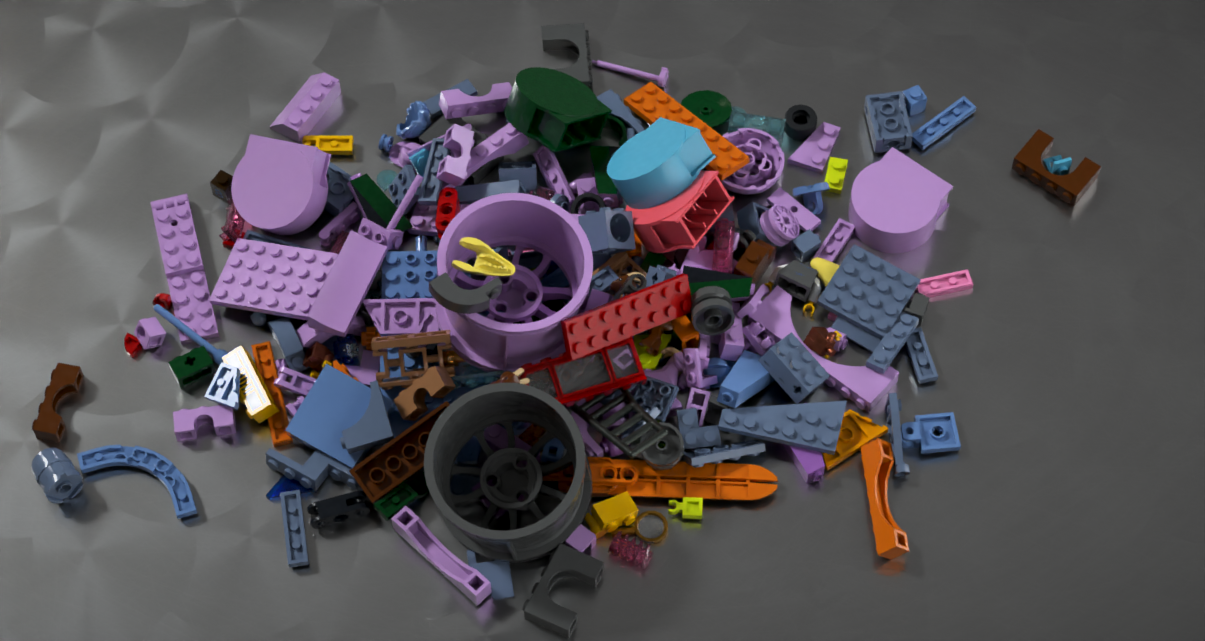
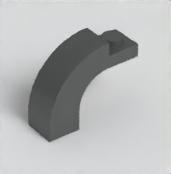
M445 272L429 282V292L446 309L457 313L471 314L489 308L490 299L493 300L501 294L502 282L497 277L480 288L467 290L458 287Z

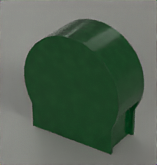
M533 67L523 69L517 74L504 112L507 120L513 127L524 135L539 141L554 153L600 140L602 138L600 136L612 110L599 101L593 91L578 79L557 70Z

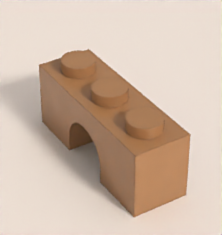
M432 366L427 369L421 378L414 380L409 388L402 390L393 401L403 420L416 421L428 411L425 404L427 392H429L431 397L444 398L456 386L446 368Z

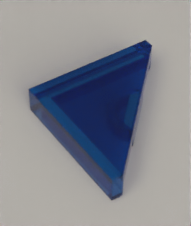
M283 475L266 494V498L270 500L271 498L280 497L281 492L300 490L301 494L308 492L317 493L318 489L316 491L312 488L307 489L294 478L288 479Z

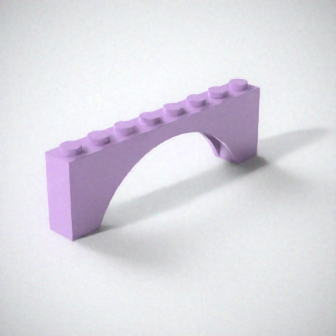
M777 285L757 307V310L751 316H748V325L761 322L765 327V331L761 335L764 339L771 336L776 343L792 332L830 375L825 383L829 387L837 389L843 397L855 402L858 408L864 409L869 413L897 383L899 372L890 365L885 373L882 374L866 366L837 364L813 352L803 343L793 326L790 312L792 295Z

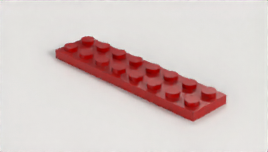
M680 274L562 320L561 327L567 359H577L629 338L631 335L634 336L691 313L692 305L688 275Z

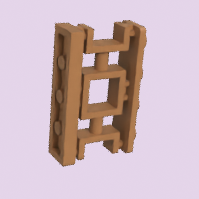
M450 330L372 338L373 357L383 356L385 372L376 373V380L383 390H389L393 386L400 385L402 388L410 387L414 380L421 378L426 373L427 369H429L428 363L439 362L440 367L446 368L452 380H455L454 365L444 366L443 349L452 348ZM438 343V354L427 355V347L424 344ZM399 347V358L388 359L386 348ZM422 352L424 368L406 370L404 353ZM400 366L401 377L390 378V367Z

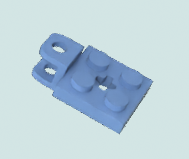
M953 412L915 415L914 422H906L901 425L902 448L904 449L920 447L921 454L958 451L961 448ZM934 430H938V432L942 434L940 436H935L933 433Z

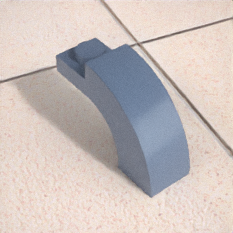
M281 316L269 321L270 330L283 353L288 368L297 372L310 368L309 366H303L305 358L303 347L289 318Z

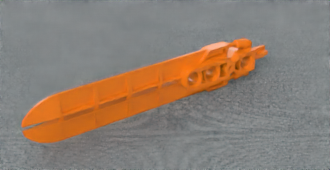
M587 457L592 475L591 497L616 496L627 491L632 497H697L703 499L749 501L767 497L776 491L778 487L777 484L752 483L778 482L777 476L771 471L753 464L704 463V466L695 468L686 462H679L672 469L657 470L647 465L644 460ZM573 464L567 469L544 476L543 481H558V491L568 493L574 478ZM567 474L573 475L570 478L565 477ZM606 476H612L613 478H611V479H606V478H604V477H606ZM630 476L632 479L627 480L625 477Z

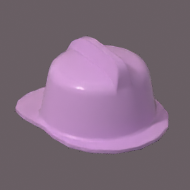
M407 141L396 143L389 151V158L394 164L402 168L405 165H412L406 152L421 145Z

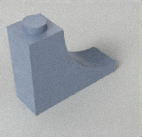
M377 380L370 382L371 398L363 417L356 424L342 431L341 445L343 449H347L349 454L388 443L394 439Z

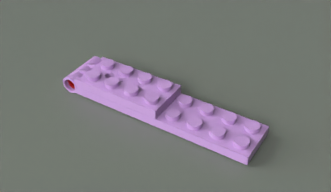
M187 193L150 202L175 317L205 340L219 337L213 306L209 301L210 292ZM178 329L181 345L195 342Z

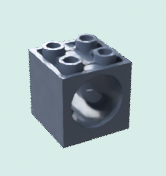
M610 207L599 208V212L591 210L586 211V215L578 216L579 224L589 240L592 255H611L636 249L632 211H624V208L611 210Z

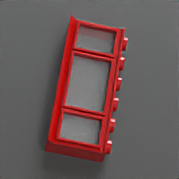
M632 335L629 338L574 360L567 359L566 352L559 354L557 358L551 359V357L540 360V363L533 365L532 363L524 364L521 366L524 372L519 376L520 379H530V382L525 385L546 392L562 405L566 404L567 407L573 406L575 401L585 399V401H590L598 394L604 393L605 396L609 395L618 388L623 387V390L629 389L632 384L641 382V385H645L647 380Z

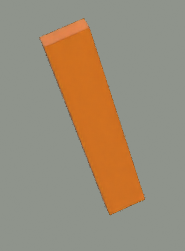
M267 341L251 345L255 365L279 410L268 418L273 445L278 447L291 444L293 439L285 431L289 421L282 391L273 385L275 379L278 378L271 343Z

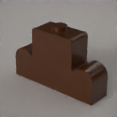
M758 239L757 242L752 240L735 266L734 274L752 277V283L756 287L775 258L776 247L761 239ZM735 301V303H740L741 307L744 301Z

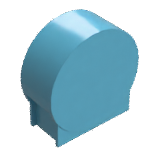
M660 117L646 130L626 141L613 154L607 165V174L629 207L646 209L665 203L683 192L716 155L712 153L705 142L700 129Z

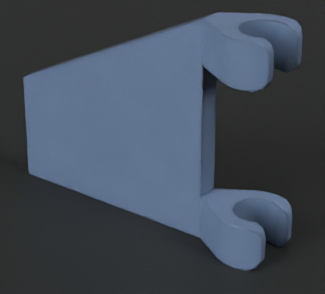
M467 550L468 565L478 570L491 582L492 593L490 595L492 598L497 600L514 597L509 561L495 560L476 563L475 552Z

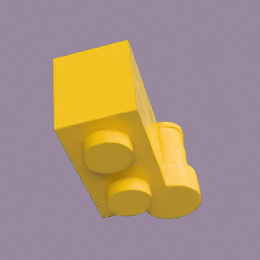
M626 491L593 504L591 514L590 512L587 513L584 520L589 525L590 531L596 535V539H599L607 532H613L620 526H628L635 522L639 510Z

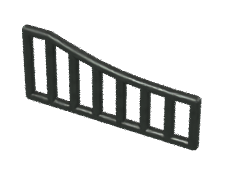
M604 361L576 378L565 394H568L606 369ZM612 364L616 378H621L622 375L619 369ZM608 373L585 388L610 381ZM623 387L613 390L611 394L606 396L604 393L595 395L592 400L586 401L580 406L576 404L578 401H575L573 406L568 407L630 458H634L668 435V430L650 416L636 402L629 390H623ZM620 389V395L590 415L586 412ZM626 400L628 402V405L601 423L596 420ZM633 410L637 413L614 430L609 431L607 429ZM641 420L646 422L645 425L624 439L620 440L618 438L619 435ZM654 429L657 431L633 449L628 446L650 430Z

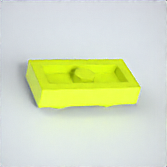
M830 157L824 181L830 186V190H827V192L841 194L848 160Z

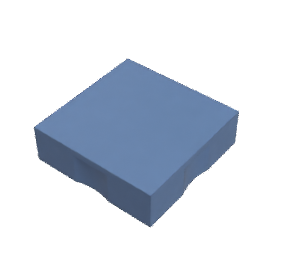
M326 364L287 426L286 433L311 449H317L350 468L355 467L365 459L370 448L349 454L347 449L342 448L340 438L343 437V430L356 424L365 414L370 403L371 388ZM382 395L388 417L390 418L396 405L393 400Z

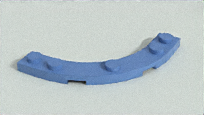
M108 445L77 453L82 474L110 466L140 468L153 474L168 489L178 519L197 514L193 496L185 477L170 460L161 454L140 446L128 447L121 445Z

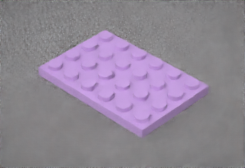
M237 238L209 301L212 305L308 320L307 315L339 254Z

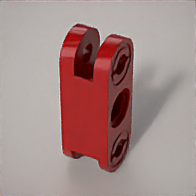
M446 187L439 193L435 225L440 240L449 223L460 212L458 193L453 187Z

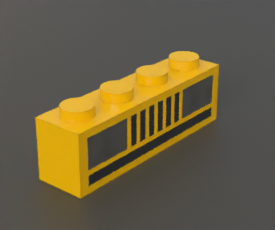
M242 345L222 357L224 363L237 367L240 370L239 399L243 405H246L247 409H245V412L251 420L254 418L260 424L279 411L250 353Z

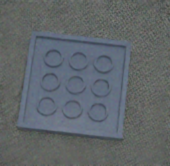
M854 244L817 300V305L882 340L907 305L921 280Z

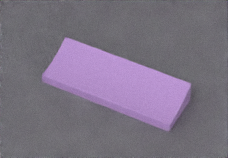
M351 229L307 315L310 328L342 337L346 336L388 252V246L371 241Z

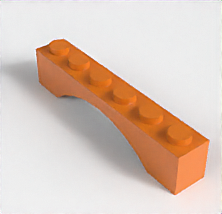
M878 438L860 447L861 459L865 472L864 477L870 503L876 551L879 556L892 560L909 552L906 532L894 521L888 505V479L894 463L892 445Z

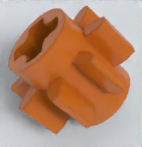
M366 327L367 331L361 332V344L366 346L367 350H372V338L381 336L376 327Z

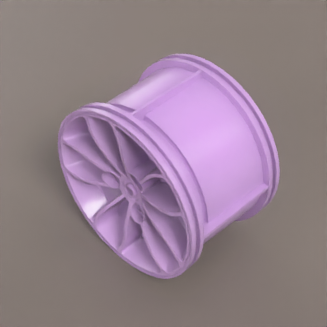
M524 193L492 195L464 208L452 219L441 237L437 253V277L446 272L455 284L467 290L480 288L497 277L505 284L502 283L501 294L493 300L490 299L489 308L484 310L489 311L487 317H483L478 313L463 314L453 312L436 301V318L440 331H451V349L460 358L478 369L502 375L506 371L515 372L527 363H532V365L540 363V360L551 357V359L557 358L559 354L566 352L561 321L585 311L593 272L591 246L580 224L559 205L542 197ZM464 237L477 238L486 243L490 248L516 245L512 264L515 266V273L511 276H487L485 281L469 278L463 271L457 270L451 265L453 260H459L467 263L470 259L476 261V252L462 247L459 244L460 239ZM525 248H532L543 254L542 262L533 271L519 265L520 255ZM552 260L564 272L570 287L542 286L540 279L549 269ZM570 299L569 303L558 312L552 311L541 303L547 300ZM534 315L542 320L533 322L531 316ZM513 322H522V324H513Z

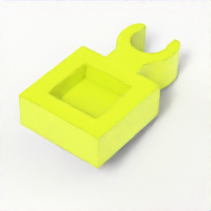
M683 497V502L669 500V506L676 507L675 509H668L669 515L682 513V519H702L703 498Z

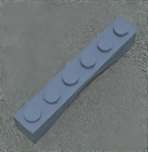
M612 89L597 96L599 101L612 110L609 115L623 122L626 132L627 128H633L636 135L645 130L641 121L632 115L631 109L622 103L621 97L615 94Z

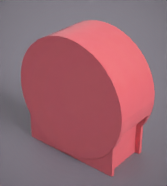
M700 171L697 178L683 192L660 205L646 209H634L628 205L626 206L625 211H632L634 232L647 251L666 253L677 249H694L734 200V196H729L717 176L719 174L718 171Z

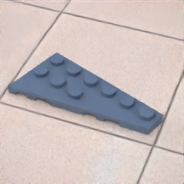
M847 400L723 409L718 430L835 455Z

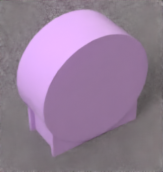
M250 134L245 156L237 165L232 179V199L238 213L251 225L276 235H293L304 231L319 218L325 207L328 196L326 174L331 154L314 146Z
M892 147L880 161L864 168L854 180L848 212L849 223L855 226L854 234L857 238L874 250L893 254L912 251L923 245L932 235L936 220L950 206L947 203V198L953 186Z

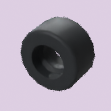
M801 104L794 105L785 113L784 130L792 139L806 140L816 130L817 115L811 107ZM802 120L806 124L800 125L795 123V121Z

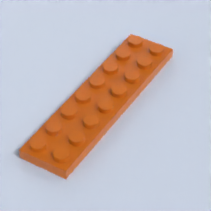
M649 82L624 98V105L628 106L650 125L662 117L700 129L705 142L712 153L716 155L705 168L709 171H718L719 174L717 176L720 180H724L750 162L749 156L654 83Z

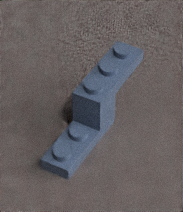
M271 448L265 453L266 465L270 469L283 473L288 479L296 480L307 489L310 488L316 491L327 476L330 475L334 480H340L353 490L363 491L349 472L352 468L317 449L303 466Z

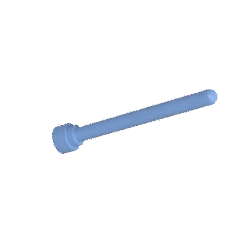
M154 305V311L198 345H204L206 351L213 355L215 363L219 366L221 362L224 363L222 357L228 354L227 351L216 349L161 305Z

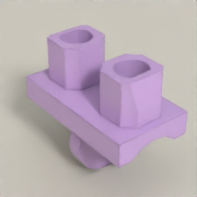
M761 322L743 328V333L746 336L744 338L746 346H744L743 351L750 350L752 353H758L760 356H763L776 342L771 336L764 340L760 337L759 334L765 331V327Z

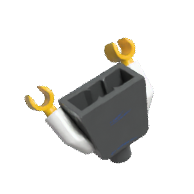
M797 260L776 267L768 279L769 282L765 283L769 291H772L773 285L774 287L778 285L793 297L804 302L808 300V304L803 307V315L806 309L812 311L810 317L814 315L815 308L813 305L817 303L821 292L820 280L817 278L818 271L811 267L810 262L803 264Z

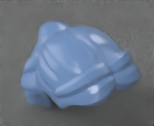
M415 101V103L410 104V107L406 110L408 114L406 122L404 124H397L396 135L402 139L416 138L431 126L430 111L424 102Z

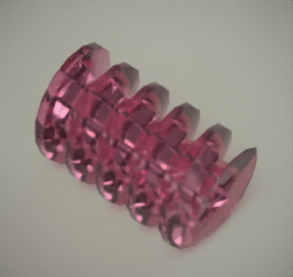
M619 531L612 539L608 553L612 551L614 556L619 554L620 559L626 558L629 563L634 560L635 566L641 564V568L645 570L654 551H650L651 545L648 544L643 548L644 541L641 540L637 545L635 537L629 541V534L622 538V531Z

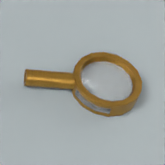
M645 511L636 518L633 527L616 529L612 532V537L616 538L635 534L645 544H657L665 539L668 533V522L657 511Z

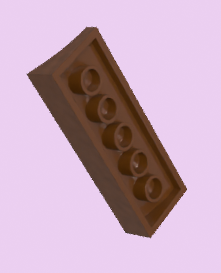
M448 401L441 404L349 470L372 504L424 467V453L429 434L439 416L450 405Z

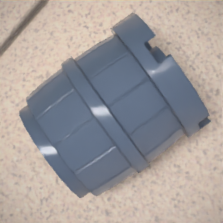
M47 448L39 452L32 460V472L50 502L63 503L62 499L67 497L72 499L82 489L83 478L62 450Z

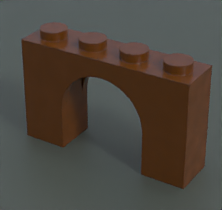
M1038 129L1014 157L1012 169L1018 174L1027 177L1033 183L1042 186L1049 193L1060 197L1064 202L1075 206L1098 178L1101 166L1085 157L1070 174L1055 175L1044 168L1041 160L1051 150L1054 138Z

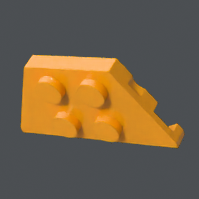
M849 409L843 416L835 455L822 453L825 469L828 471L861 450L860 447L883 436L888 432V427L885 425L881 427L873 423L872 419L860 416L859 413Z

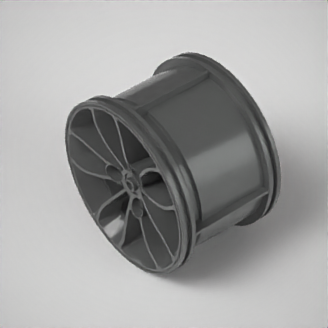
M495 383L481 386L467 392L451 403L439 416L429 434L424 453V474L429 492L440 510L448 529L468 550H472L475 554L492 561L501 560L509 561V563L529 562L551 554L554 549L558 548L560 543L564 545L567 538L583 523L592 496V475L583 438L578 425L569 411L546 392L519 383ZM512 422L530 423L547 430V432L528 451L515 448ZM501 423L507 431L508 447L494 452L485 440L484 430L487 427ZM475 436L487 454L488 459L482 468L455 466L454 462L459 452ZM557 438L567 450L565 456L554 463L540 465L536 457L548 442ZM520 461L527 462V465L523 468L517 466ZM573 464L574 478L567 494L543 484L544 476L567 469ZM467 475L480 478L481 487L466 495H453L450 487L451 476ZM490 479L498 480L494 486L487 485ZM522 494L528 495V499L524 502L518 501V497ZM539 494L562 502L549 515L545 516L534 500ZM484 498L491 502L480 527L462 519L455 508L472 504ZM500 508L509 511L510 530L487 529ZM530 509L540 521L517 529V510L526 511Z

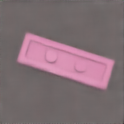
M968 269L920 279V284L915 292L931 298L972 289L973 282Z

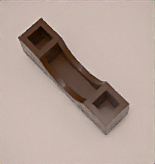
M57 363L56 369H53L50 385L45 389V399L39 405L38 418L34 420L32 430L37 439L60 443L65 424L62 417L56 413V408L65 396L78 393L84 377L80 366Z

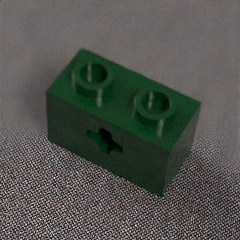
M204 345L194 348L182 356H177L168 362L171 372L181 389L216 373L214 363Z

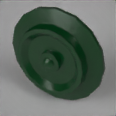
M696 91L687 95L681 102L682 106L711 128L725 123L732 113L730 101L724 95L714 91Z

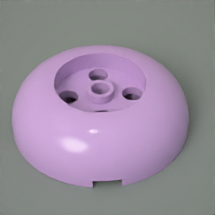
M739 128L738 131L729 134L727 132L722 135L750 157L748 164L724 180H720L726 189L738 194L752 195L766 191L778 181L783 172L785 157L779 142L773 136L754 128ZM759 159L762 163L757 164L755 161Z

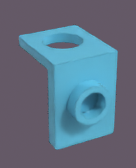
M1061 155L1046 158L1043 162L1050 173L1066 175L1069 174L1072 159L1071 157L1062 159Z

